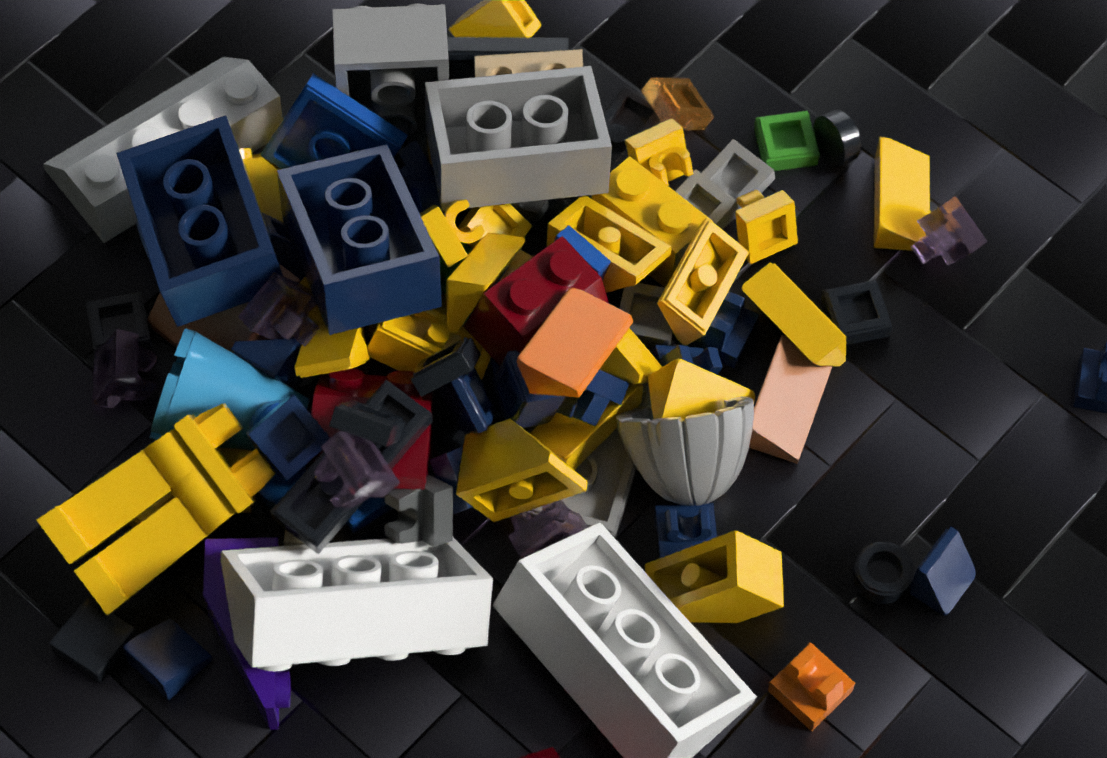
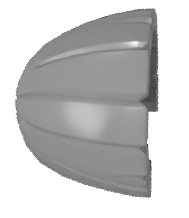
M739 396L724 400L725 408L717 410L715 414L702 413L690 415L684 421L681 417L653 419L651 404L617 415V428L632 463L646 483L657 494L667 501L683 506L708 504L726 493L736 481L743 468L753 431L754 404L752 398Z

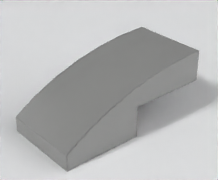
M732 139L702 173L695 169L693 175L689 176L675 192L713 220V223L718 227L724 229L736 218L735 211L741 209L737 203V197L755 189L762 193L775 179V173L770 166Z

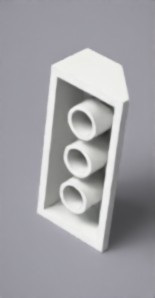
M222 57L43 164L44 169L105 243L135 225L138 221L116 153L225 115L239 149L251 148L252 152L269 142L283 120L280 95L249 60Z
M600 522L519 560L492 605L624 758H692L747 709L757 697Z
M453 536L451 542L436 547L430 546L423 542V540L399 544L387 538L328 543L319 554L306 545L221 551V565L234 640L252 668L257 667L265 671H283L290 668L292 664L308 662L339 666L347 664L351 658L376 656L384 660H400L406 658L409 653L434 651L444 655H456L464 652L466 648L487 646L493 578Z

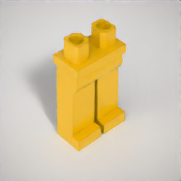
M225 403L209 409L197 417L194 414L185 416L173 425V430L37 519V522L70 565L83 558L171 493L174 496L167 504L74 570L106 615L119 608L235 513H240L256 502L257 499L254 495L262 490L276 474L274 468L258 448L254 449L233 466L218 448L220 445L243 429Z

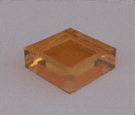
M650 78L641 90L662 122L672 118L683 130H704L714 118L711 110L689 78Z

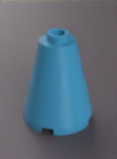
M185 328L175 352V356H178L176 362L174 361L171 371L167 375L149 439L156 441L173 430V425L187 415L194 414L197 417L203 412L225 403L243 429L219 447L254 450L255 448L250 438L245 433L249 430L251 417L260 406L270 401H283L290 394H293L307 409L310 398L273 378L198 332Z

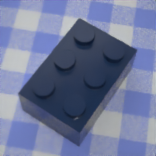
M226 115L116 153L160 293L177 327L288 288L241 152Z
M387 144L277 170L283 222L329 335L442 307L439 255Z

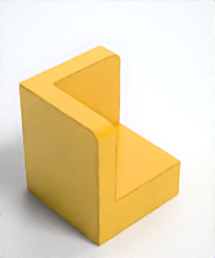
M483 0L462 14L449 30L454 37L531 38L540 28L541 23L525 0Z

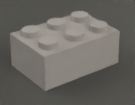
M417 3L398 7L371 8L368 6H356L351 9H332L337 89L408 135L406 139L416 140L425 156H428L425 130V82L449 80L445 4L425 5Z
M591 66L425 82V130L441 211H445L452 202L460 199H466L470 204L468 208L605 194L609 192L612 145Z

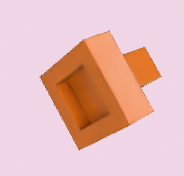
M810 643L770 681L767 691L807 728L813 731L853 691L855 682Z

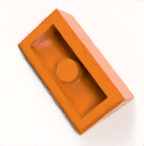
M576 288L568 289L517 358V365L530 394L579 398L634 322L632 316L585 291Z

